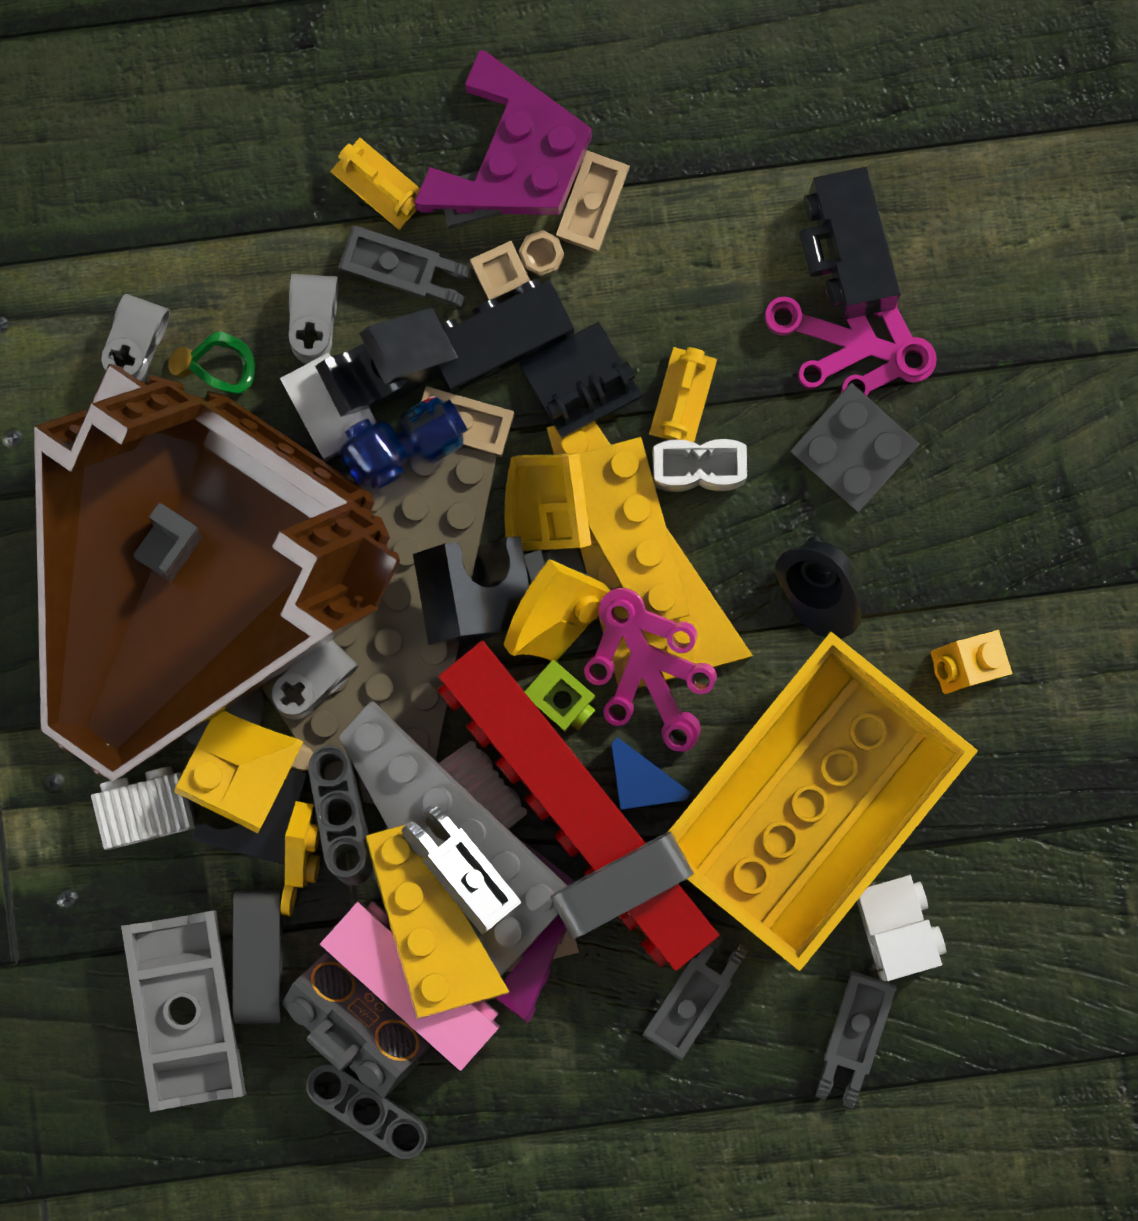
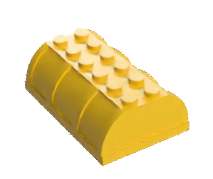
M830 632L668 832L671 831L694 872L687 880L794 968L801 971L978 750L834 633Z

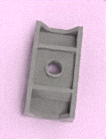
M213 910L176 918L121 926L150 1112L245 1096L246 1090L240 1052L237 1049L217 911ZM179 997L189 998L196 1007L194 1019L186 1025L176 1023L170 1015L171 1004Z

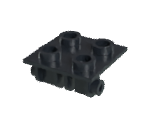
M599 322L519 363L521 370L562 439L643 397L633 380L635 374L628 362L623 363Z

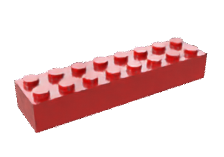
M483 640L437 676L442 682V685L436 689L453 711L460 706L472 720L466 725V728L482 748L491 743L501 756L494 763L510 783L514 785L520 780L530 793L523 799L540 820L544 821L550 817L559 830L553 836L572 858L579 853L588 864L582 870L585 876L646 844ZM679 884L618 916L630 931H633L636 927L642 931L646 939L640 945L660 968L668 964L675 971L720 936Z

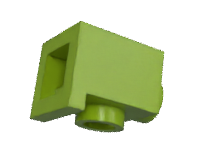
M554 659L525 691L539 711L564 733L570 726L578 731L596 711L589 705L594 700L595 695ZM558 692H566L571 696V704L565 709L556 707L553 702L554 696Z

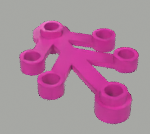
M790 297L774 299L769 303L765 312L766 326L776 335L786 336L796 331L845 347L819 361H807L800 367L798 380L804 388L809 390L821 387L827 377L869 356L888 362L864 376L855 374L847 377L842 385L841 393L853 381L863 385L866 396H868L869 392L897 378L909 383L921 382L932 374L936 366L937 357L933 346L923 338L912 337L897 305L893 310L873 314L878 318H883L894 343L876 338L865 315L846 319L850 327L849 329L803 314L800 305ZM780 310L787 311L791 315V322L785 326L777 324L774 319L775 313ZM908 353L918 354L921 358V365L917 368L908 367L905 363V356ZM809 367L818 369L821 374L820 380L815 383L808 382L804 378L805 369Z
M616 588L605 594L599 605V617L606 628L596 654L589 659L585 666L584 674L586 679L594 685H604L610 680L615 669L612 658L622 636L627 643L631 655L616 694L608 700L604 708L605 719L614 726H622L630 720L634 712L632 701L643 677L664 722L661 731L664 744L676 752L690 750L694 747L700 736V723L693 714L680 711L662 671L685 680L688 688L696 694H706L711 691L717 679L716 671L707 663L695 664L649 645L642 630L667 638V643L673 651L686 653L693 648L697 640L695 627L688 622L676 623L645 610L642 598L633 590ZM622 606L626 608L629 617L625 619L617 617L614 613V607ZM678 631L687 633L690 642L685 644L678 642L675 638V633ZM596 663L602 664L606 668L607 674L597 675L593 671L592 665ZM698 672L706 674L709 678V683L699 684L694 679V674ZM614 704L623 706L626 710V715L617 716L613 713L611 706ZM675 729L684 731L687 739L684 741L676 740L672 736V731Z

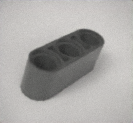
M324 746L317 749L309 761V776L324 860L327 868L342 883L359 885L371 876L374 868L365 840L366 835H369L358 772L349 756L341 748ZM334 761L343 762V772L337 779H323V771L329 763ZM340 806L351 807L352 815L345 824L340 826L331 824V816L335 809ZM348 851H358L360 853L358 865L350 871L340 870L339 861L341 856Z
M670 831L551 895L550 899L571 938L575 939L692 876L694 872L673 833Z
M282 889L234 890V1024L282 1023L283 915L280 914Z
M326 1063L315 1068L309 1074L306 1081V1091L309 1098L315 1104L393 1156L400 1159H410L417 1156L424 1149L428 1140V1131L425 1124L417 1116L387 1096L383 1099L348 1070L344 1069L340 1072L331 1063ZM332 1072L339 1077L341 1090L336 1097L326 1098L317 1091L316 1080L321 1073ZM371 1098L378 1103L380 1116L376 1122L365 1124L357 1119L355 1105L359 1099ZM401 1124L414 1126L419 1133L418 1145L406 1150L399 1148L393 1139L395 1128Z

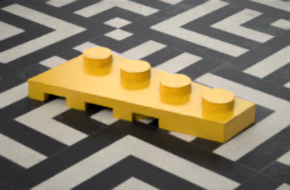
M638 437L579 453L589 528L622 588L636 592L642 598L645 610L671 621L690 616L642 438Z
M405 825L366 835V844L416 1019H422L508 994V988L462 909L423 863L422 860L424 858L416 855L408 842L403 839L401 830Z

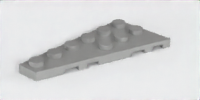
M374 701L368 703L343 731L339 739L388 829L406 825L411 821L413 823L416 822L439 847L445 841L433 834L430 827L424 822L422 814L430 805H437L458 830L463 829L520 899L521 903L484 934H481L466 916L500 976H502L559 915L550 896L568 885Z

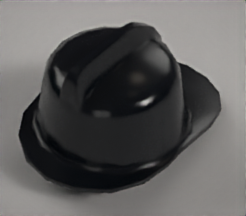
M818 536L808 538L805 544L799 548H792L782 553L775 564V575L796 615L804 626L816 635L825 638L830 632L840 639L855 632L861 623L862 609L859 598L850 582L851 566L847 556L836 546L822 542Z

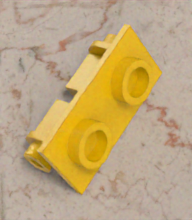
M359 138L353 146L349 143L338 155V158L341 160L330 172L395 228L400 230L417 211L415 200L420 188L362 138Z
M673 347L649 435L666 440H687L694 443L716 366V358L705 356V352L700 349L687 347V350Z

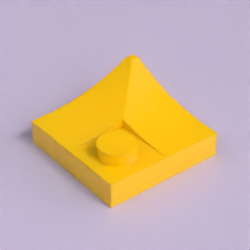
M579 453L518 455L511 457L505 493V538L521 536L523 551L582 548L591 545Z
M549 559L523 596L509 626L503 644L504 647L513 656L521 654L533 655L551 661L554 659L557 662L587 626L599 616L600 602L605 594L611 590L605 583Z
M223 711L208 723L174 792L259 833L304 741L266 729Z

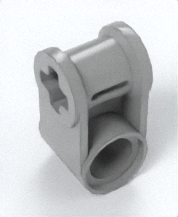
M291 274L289 290V342L296 359L304 364H308L331 352L334 317H336L338 300L337 276ZM308 332H316L317 339L320 340L314 342L312 349L305 348L303 340L307 339Z
M125 294L119 302L114 315L112 329L102 351L101 361L104 369H107L108 364L116 365L117 359L125 360L129 354L134 364L133 366L125 365L123 370L139 381H143L147 375L156 348L166 331L170 309Z
M331 640L291 666L276 681L272 690L273 702L280 714L287 719H304L329 695L339 689L353 675L359 665ZM289 687L294 691L299 690L301 687L304 688L301 693L304 699L303 704L298 706L292 702L287 706L284 705L287 701L284 694L285 690Z

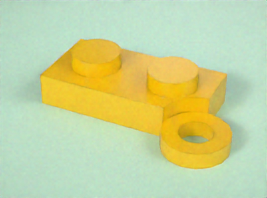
M295 802L285 834V885L280 907V914L283 916L291 917L296 903L298 887L303 888V886L308 885V882L316 883L318 877L320 856L314 855L313 852L316 853L318 849L320 832L318 824H314V804Z

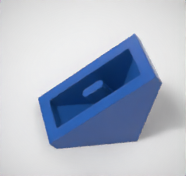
M616 737L611 744V752L620 811L681 803L687 800L691 794L690 791Z

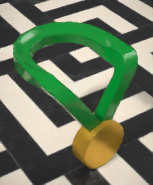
M222 331L212 333L193 351L186 347L175 349L168 363L169 371L173 375L185 378L193 372L206 384L229 394H239L246 391L252 385L255 377V361L249 347L238 338ZM217 345L233 349L238 353L243 364V373L238 383L233 385L210 375L196 362L213 346Z

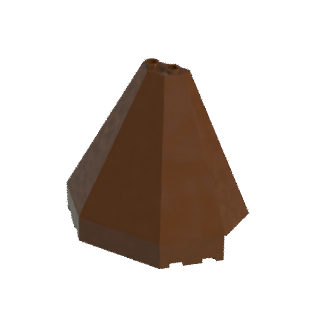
M108 364L89 410L84 409L35 425L34 448L41 731L55 740L56 745L60 749L73 753L90 765L94 773L114 782L377 611V606L399 564L400 558L397 552L387 548L390 536L382 518L372 514L371 510L375 502L370 492L227 396L211 391L207 392L205 398L194 396L184 392L185 388L182 383L149 374L145 382L139 381L124 371L123 367ZM159 502L197 526L202 536L201 541L171 583L138 562L134 557L135 551L153 527L149 516Z

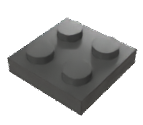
M850 383L790 452L859 512L920 444L853 383Z

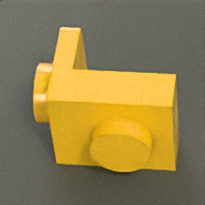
M999 630L959 640L931 651L934 672L944 694L1012 674Z

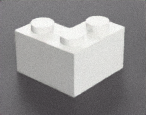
M911 875L869 886L856 902L879 979L890 981L941 966L942 963L939 955L946 954V947L939 926L931 927L929 920H924L921 910L928 909V903L921 882L913 884Z

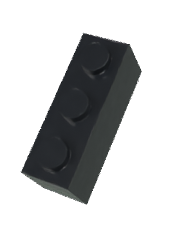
M538 279L530 280L513 290L514 297L500 304L497 299L489 300L472 310L473 317L459 324L456 319H451L441 324L458 357L440 371L450 393L456 394L574 335V326L550 279L541 284Z

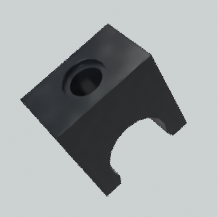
M430 307L366 327L359 333L364 342L363 344L339 355L328 357L315 367L340 417L405 397L458 357L433 308Z
M521 536L506 537L478 547L476 557L478 578L476 583L472 581L465 571L462 562V549L458 542L444 543L413 554L428 645L507 635L513 616L529 588Z
M294 770L289 771L259 833L240 824L229 829H217L208 824H197L192 841L285 865V834L295 802H304L310 776Z

